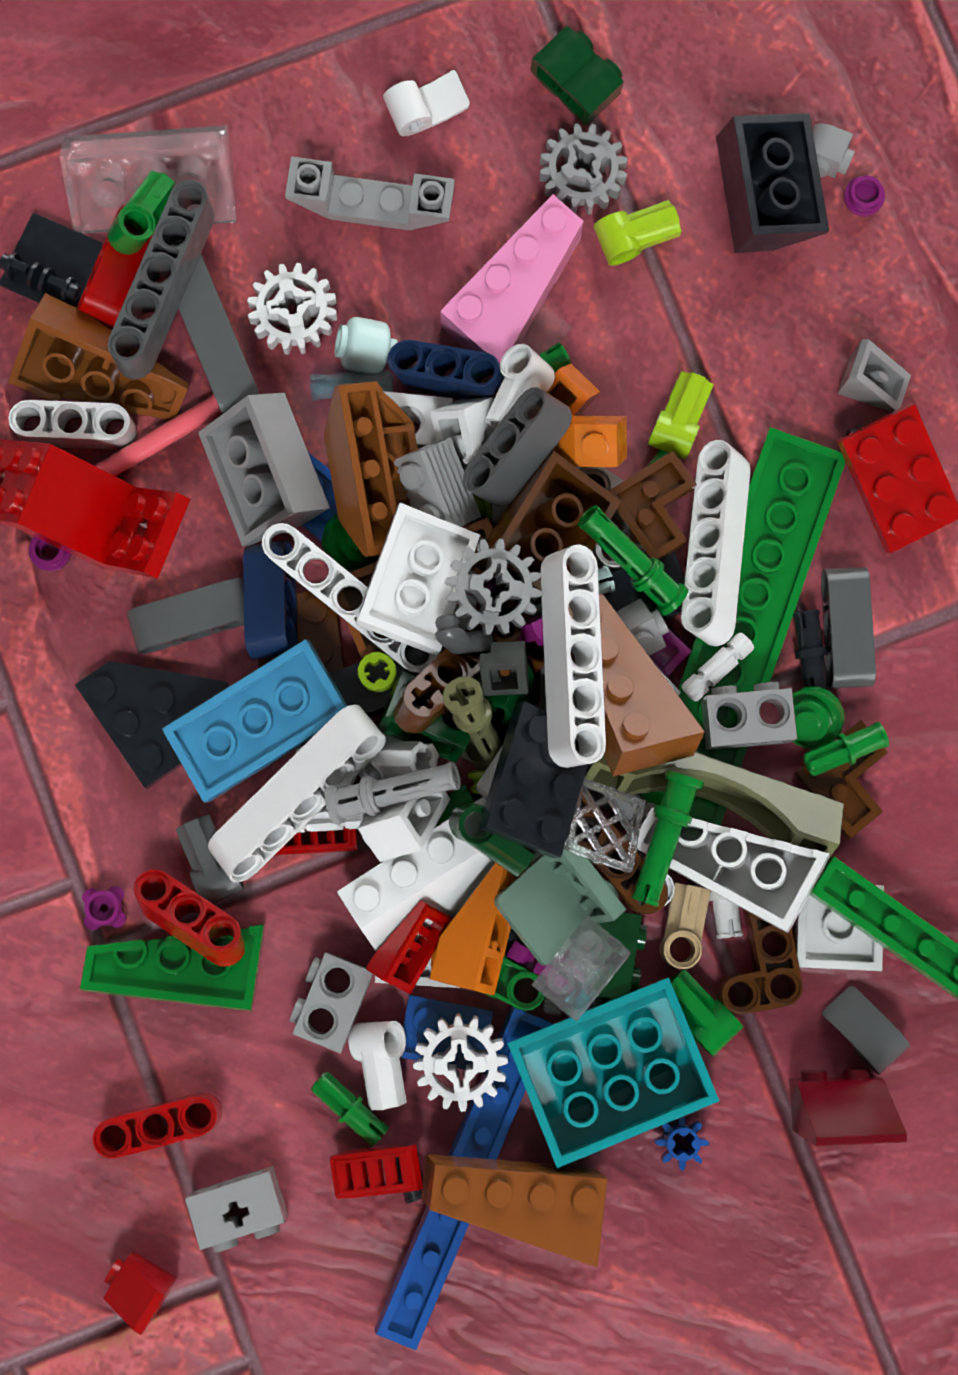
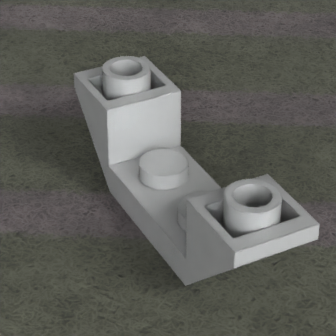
M291 156L285 198L330 220L414 230L449 222L455 179L414 173L413 184L404 185L334 175L332 162Z

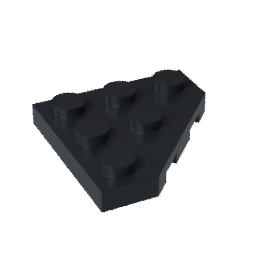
M113 661L107 662L75 684L146 789L182 766L162 728L230 687L225 681Z

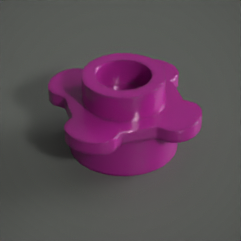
M111 886L105 891L89 888L83 893L82 901L85 903L84 910L86 914L84 924L88 929L97 930L100 926L105 925L120 928L125 924L127 917L122 912V900L125 897L123 889L118 886ZM102 904L108 906L106 912L101 911L100 907Z

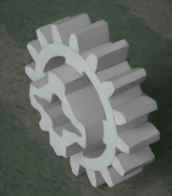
M579 123L574 125V131L571 135L563 128L560 129L558 132L559 142L549 139L546 144V151L548 153H541L540 165L544 168L540 170L539 180L541 182H548L545 185V195L551 196L556 193L557 198L561 202L571 204L570 209L574 213L578 210V206H584L587 215L592 214L593 204L596 203L605 210L609 203L608 196L618 199L621 191L618 185H625L627 173L622 171L626 169L627 157L618 156L622 149L621 142L611 145L609 143L611 132L608 130L601 136L596 135L595 124H591L588 132H582ZM563 155L565 165L557 173L556 164ZM609 166L610 176L604 184L601 173L605 172V168Z
M485 539L480 540L477 546L478 553L466 547L462 551L466 562L454 560L450 565L458 573L457 576L445 579L446 585L455 587V592L445 599L449 603H458L459 608L454 613L456 617L459 618L466 615L469 618L466 626L468 630H472L478 623L481 624L484 636L491 635L494 626L498 627L501 635L508 634L510 621L518 628L525 625L524 618L521 615L522 612L533 615L537 609L530 603V599L542 596V591L532 588V583L541 578V573H529L528 567L534 561L532 556L521 560L517 557L521 546L515 545L508 552L504 550L503 539H498L493 549H489ZM488 559L484 573L481 575L467 574L475 563ZM507 563L517 572L520 581L514 580L507 571ZM495 573L496 585L503 587V591L497 594L492 601L490 590L483 588V584L490 581ZM466 594L474 596L480 604V612L472 607ZM506 600L519 601L513 611L507 615L499 616L503 602Z

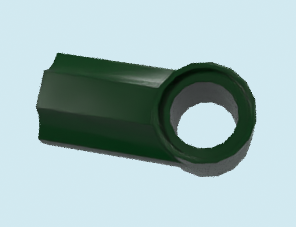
M475 803L458 805L449 817L451 833L458 840L466 842L503 869L518 877L529 866L535 857L536 851L481 829L476 834L469 836L464 828L465 819L470 813L475 811L481 817L484 806Z

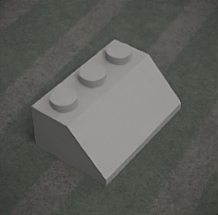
M285 393L247 395L198 432L242 547L262 541L264 533L272 525L284 523L297 528L330 508Z

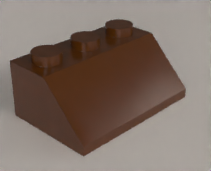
M553 451L546 457L516 498L507 506L486 542L489 549H493L495 542L498 539H503L504 550L508 552L515 545L521 546L517 557L524 560L532 556L534 561L528 567L529 573H540L543 560L552 553L573 545H583L592 551L596 542L577 525L580 517L589 508L597 505L611 519L621 500ZM488 559L481 560L475 563L474 566L485 572ZM566 562L567 570L571 574L570 566ZM507 563V571L514 580L520 581L517 572ZM541 578L532 583V588L541 591ZM542 597L535 598L537 600L542 601Z

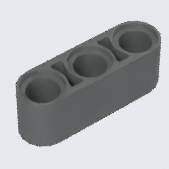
M538 387L526 390L468 464L463 475L465 489L496 507L509 505L567 432L572 420L570 408Z
M867 567L823 569L821 596L824 645L828 648V655L825 656L829 688L873 687L876 677L868 569Z
M236 578L222 581L129 610L126 614L138 654L156 652L243 626V579Z

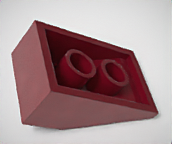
M869 1068L843 1069L844 1076L827 1077V1070L801 1071V1078L789 1079L792 1131L813 1145L838 1146L907 1142V1132L884 1079L870 1075Z

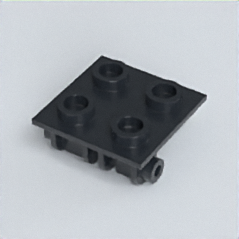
M32 213L14 252L11 255L4 253L0 258V269L4 270L0 279V286L37 303H40L46 293L77 308L103 243L36 213Z

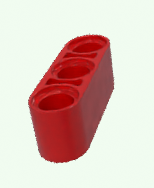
M124 204L120 206L114 219L119 214V212L124 208ZM124 223L129 233L139 236L134 226ZM107 233L78 303L77 310L114 327L152 236L137 253L128 255L116 251L111 246Z
M150 869L137 877L134 882L133 891L141 912L147 919L216 965L231 966L242 958L245 953V943L240 926L232 916L166 872ZM157 890L165 891V894L160 899L147 900L148 895ZM185 914H199L198 918L191 923L180 922ZM230 935L234 937L228 945H214L215 940L220 936Z
M197 1093L120 1113L104 1120L95 1128L93 1146L102 1157L115 1159L200 1137L209 1133L220 1122L222 1106L214 1095ZM194 1103H202L209 1108L211 1119L207 1125H198L192 1121L190 1109ZM152 1114L162 1115L167 1120L168 1131L165 1136H156L149 1130L148 1120ZM110 1125L119 1126L124 1130L126 1141L123 1147H114L108 1142L106 1132Z

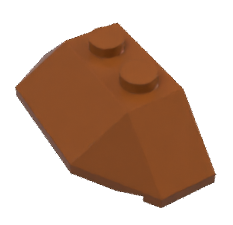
M377 381L335 386L324 433L338 519L364 557L380 555L398 505L402 503L412 507L409 505L411 499L406 497L408 491L403 489L404 485L400 481V474L397 473L398 467L394 465L395 459L418 450L413 421L383 392L384 389Z

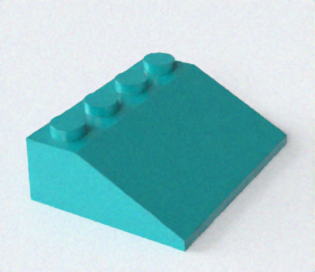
M669 978L508 1043L557 1168L719 1102L715 1088Z

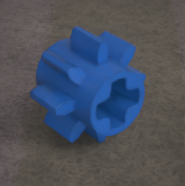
M683 1116L677 1119V1123L661 1125L665 1129L663 1137L654 1138L653 1142L658 1146L666 1148V1151L660 1158L664 1163L669 1162L674 1157L677 1159L678 1168L684 1171L686 1161L692 1158L700 1164L703 1162L697 1153L700 1146L709 1145V1141L697 1136L696 1133L702 1127L698 1120L687 1126ZM676 1133L682 1136L690 1133L686 1138L690 1146L685 1151L680 1147L675 1148L674 1151L672 1150L676 1145L672 1139Z

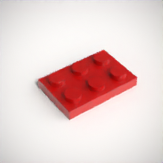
M908 404L837 440L886 553H893L958 520L957 500L916 404Z

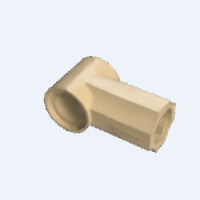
M674 883V895L670 901L664 937L659 945V953L667 965L677 969H688L693 967L702 955L701 940L711 891L702 887ZM678 937L685 938L691 946L689 957L681 962L675 961L670 954V945Z

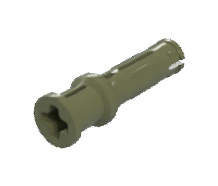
M467 676L458 677L445 687L443 702L446 708L453 713V720L456 726L470 735L473 744L482 757L483 763L489 766L503 746V742L491 721L493 709L489 701L483 697V690L478 681ZM462 688L466 689L468 696H464Z

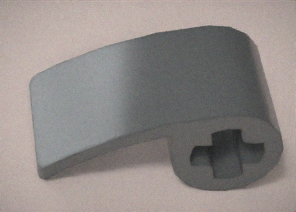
M849 986L822 1012V1016L852 1044V1048L857 1055L878 1075L910 1047L903 1034L854 986Z

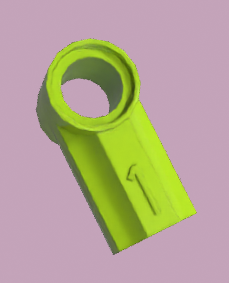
M669 200L631 214H627L625 211L612 213L598 220L593 226L610 266L628 262L637 257L643 249L679 237L682 232L677 211Z
M681 371L669 397L670 400L665 411H661L647 445L669 453L674 451L677 457L686 460L700 427L697 425L714 384L699 374Z

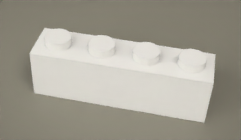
M482 797L475 804L485 806L486 799ZM476 811L470 813L464 822L465 831L469 836L476 834L480 830L478 826L481 817ZM448 819L433 829L422 850L383 861L337 891V893L377 952L420 900L454 918L495 862L466 842L458 840L451 833ZM426 918L422 926L429 928L433 921ZM417 934L414 941L416 942L422 935Z

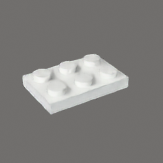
M400 503L396 508L355 625L437 656L441 651L442 645L435 637V632H437L435 621L441 615L453 614L457 602H446L445 598L455 592V587L446 585L445 579L457 576L458 573L450 567L451 563L454 560L465 563L462 551L469 547L475 552L480 535Z

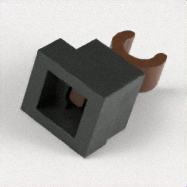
M494 627L491 633L493 638L491 653L480 654L479 668L483 695L528 694V662L521 628L515 627L513 636L502 638L499 636L498 627Z

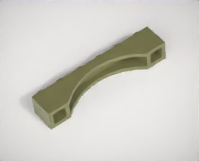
M695 753L691 757L617 776H612L603 754L602 758L597 762L588 764L582 784L583 786L622 799L639 793L664 792L668 781L665 773L666 770H670L703 781V788L697 789L696 797L710 800L732 810L752 823L769 839H776L791 843L792 845L826 852L830 856L840 845L843 803L826 798L821 794H814L788 785L783 781L747 771L742 767L712 759L701 753Z

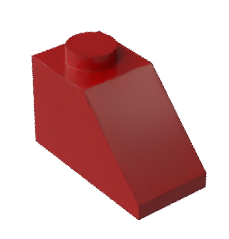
M133 1251L124 1262L117 1259L104 1280V1283L110 1287L103 1299L134 1332L142 1335L158 1313L177 1277Z

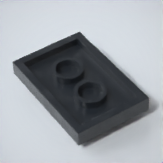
M525 701L515 703L478 828L550 858H561L588 764L565 768L560 767L552 760L548 750L547 711ZM575 738V749L579 753V744Z

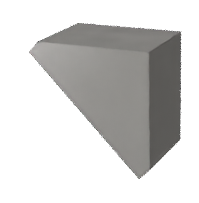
M862 339L849 357L837 394L889 412H894L901 408L911 375L869 339Z

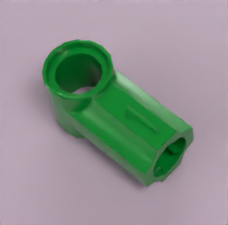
M151 170L111 223L108 229V239L116 251L128 255L137 253L152 236L169 195L175 187V181L166 174ZM124 223L134 226L139 236L129 233Z
M681 969L670 978L693 1038L714 1057L744 1026L719 1000L714 1001L685 969Z

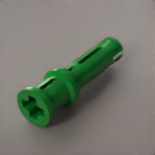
M597 505L589 508L580 517L577 525L631 577L632 587L637 592L643 591L656 604V610L662 616L670 614L683 603L687 597L688 588L683 583L677 584L664 571V564L659 559L649 558Z
M666 770L665 773L668 781L661 803L656 805L653 810L655 813L654 817L658 818L634 892L631 895L632 899L644 902L648 886L650 885L645 903L656 907L659 905L658 901L682 827L687 828L688 824H691L693 818L689 815L697 789H702L704 782L670 770Z

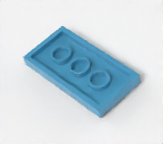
M305 639L162 728L201 799L204 803H209L308 742L340 710L348 705L311 642Z

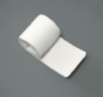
M455 70L418 88L413 80L400 82L389 88L383 95L386 106L401 136L414 135L438 125L469 108L470 104Z

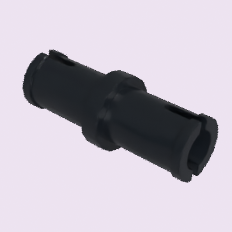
M819 610L796 612L793 614L798 650L794 651L795 659L800 660L803 688L820 687L830 691L824 657L828 655V648L823 647L819 620L820 612Z

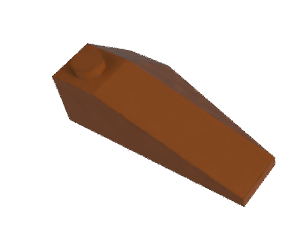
M46 293L30 318L8 383L46 400L61 401L62 398L85 402L114 403L122 406L127 413L172 420L177 416L190 386L158 362H155L151 372L143 378L130 379L124 376L108 350L107 344L112 330L95 318L77 310L76 307ZM139 349L129 350L124 357L133 356Z

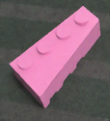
M553 194L440 311L441 327L465 349L489 353L501 363L504 354L511 347L522 344L528 329L542 309L554 283L557 282L581 240L584 221Z

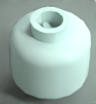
M353 317L349 319L346 325L341 324L339 326L334 355L340 358L341 364L346 370L376 375L381 373L386 363H388V353L397 343V339L391 338V331L387 323Z

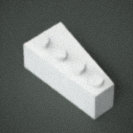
M651 808L631 844L633 848L645 855L658 819L654 817V808ZM693 818L687 828L682 827L669 868L784 932L789 933L830 855L826 852L792 845L791 843L769 839Z

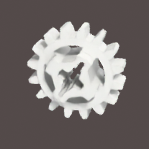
M296 263L293 272H287L285 265L279 264V275L276 276L266 270L264 272L266 284L263 285L257 282L253 284L254 291L258 297H248L247 300L249 308L256 310L249 313L248 317L252 325H258L254 330L257 338L261 339L268 335V348L273 350L280 343L286 355H289L292 346H298L301 354H305L306 343L310 341L317 348L320 347L321 342L318 335L322 333L330 336L332 329L327 321L337 320L336 310L330 308L337 304L335 293H327L330 289L329 281L324 279L317 283V270L312 268L305 275L303 274L301 263ZM294 285L305 287L310 291L304 292L303 290L297 288ZM278 289H280L276 294L275 298L273 300H269L272 294L276 292ZM296 304L297 313L289 314L288 305ZM317 317L315 322L305 330L311 318ZM282 326L291 333L279 331L274 327Z
M458 1013L452 1025H448L447 1021L442 1017L438 1019L439 1031L437 1033L430 1028H426L424 1031V1035L429 1043H417L415 1051L424 1055V1058L415 1060L413 1063V1069L424 1070V1074L418 1078L417 1084L418 1086L428 1084L431 1086L427 1097L430 1101L438 1095L444 1097V1109H448L452 1101H458L461 1112L466 1111L467 1101L472 1099L480 1108L483 1106V1093L486 1092L493 1097L497 1095V1089L493 1081L505 1082L506 1074L497 1069L498 1066L508 1064L507 1055L497 1054V1051L504 1046V1041L502 1038L490 1039L494 1030L491 1024L483 1030L479 1029L478 1016L474 1015L469 1024H463L462 1016ZM467 1035L478 1039L487 1051L474 1048L468 1042ZM451 1036V1045L444 1052L432 1054L435 1047L443 1039ZM458 1044H461L465 1060L473 1061L466 1065L463 1080L460 1079V1071H457L456 1064H449V1062L455 1060ZM489 1070L484 1080L470 1089V1081L478 1072ZM435 1074H444L454 1083V1089L442 1084Z

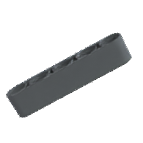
M188 179L181 181L172 189L108 339L107 346L110 355L120 372L130 379L143 378L153 369L214 224L215 213L207 190L202 183L196 180ZM199 204L195 209L187 210L191 205ZM184 240L180 245L171 246L175 241ZM162 276H169L164 282H156ZM154 312L150 318L140 319L145 313ZM139 349L133 356L124 357L129 350Z
M184 240L175 241L171 246L180 245ZM200 255L178 308L223 414L247 395H258L259 391L202 255Z

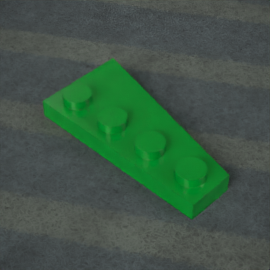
M248 926L249 928L241 929L245 943V953L236 964L231 966H219L212 963L174 936L146 941L135 940L87 946L80 990L252 1012L265 926ZM230 935L220 936L215 940L214 945H228L234 937Z

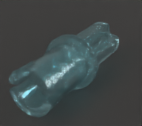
M347 369V373L311 374L310 381L313 382L310 383L313 401L332 399L334 387L337 385L377 381L385 392H393L394 389L393 376L389 371L353 373L352 370Z

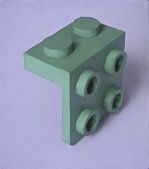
M574 840L565 843L561 858H550L543 854L539 856L505 887L494 900L496 908L536 960L544 966L552 965L594 924L615 921L626 910L618 899L619 894L616 888L608 880L600 876L592 865L593 860L590 854L582 846L576 844Z

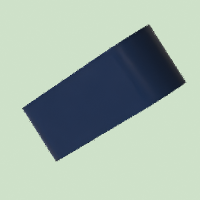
M415 340L397 342L390 349L387 358L390 369L406 389L458 400L493 397L494 401L505 377L500 371L499 361L489 353ZM416 362L412 368L407 369L410 364ZM455 368L451 374L444 376L448 370ZM493 375L489 381L481 383L485 377Z
M287 539L271 542L272 552L278 556L288 555L293 550L292 545ZM262 544L246 546L243 552L244 638L246 649L253 660L277 657L298 644L296 580L265 554Z

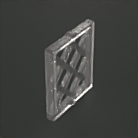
M584 778L564 850L591 859L597 864L602 863L627 873L632 872L645 800L618 791L615 787H607ZM588 788L603 793L605 797L595 802ZM583 795L588 803V806L580 809ZM615 798L631 804L632 808L622 812ZM609 802L616 816L608 820L605 819L598 808ZM593 811L600 824L590 829L582 815ZM634 813L633 825L631 827L626 817ZM618 821L621 822L627 832V835L617 839L610 825ZM578 822L583 830V833L575 836L576 826ZM604 829L611 843L601 848L593 834ZM588 838L595 851L579 847L577 842ZM630 840L628 853H626L621 844ZM615 848L623 861L607 857L605 852Z

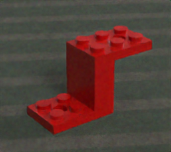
M0 439V525L15 527L98 567L158 579L191 500L190 498L178 492L135 487L49 443Z

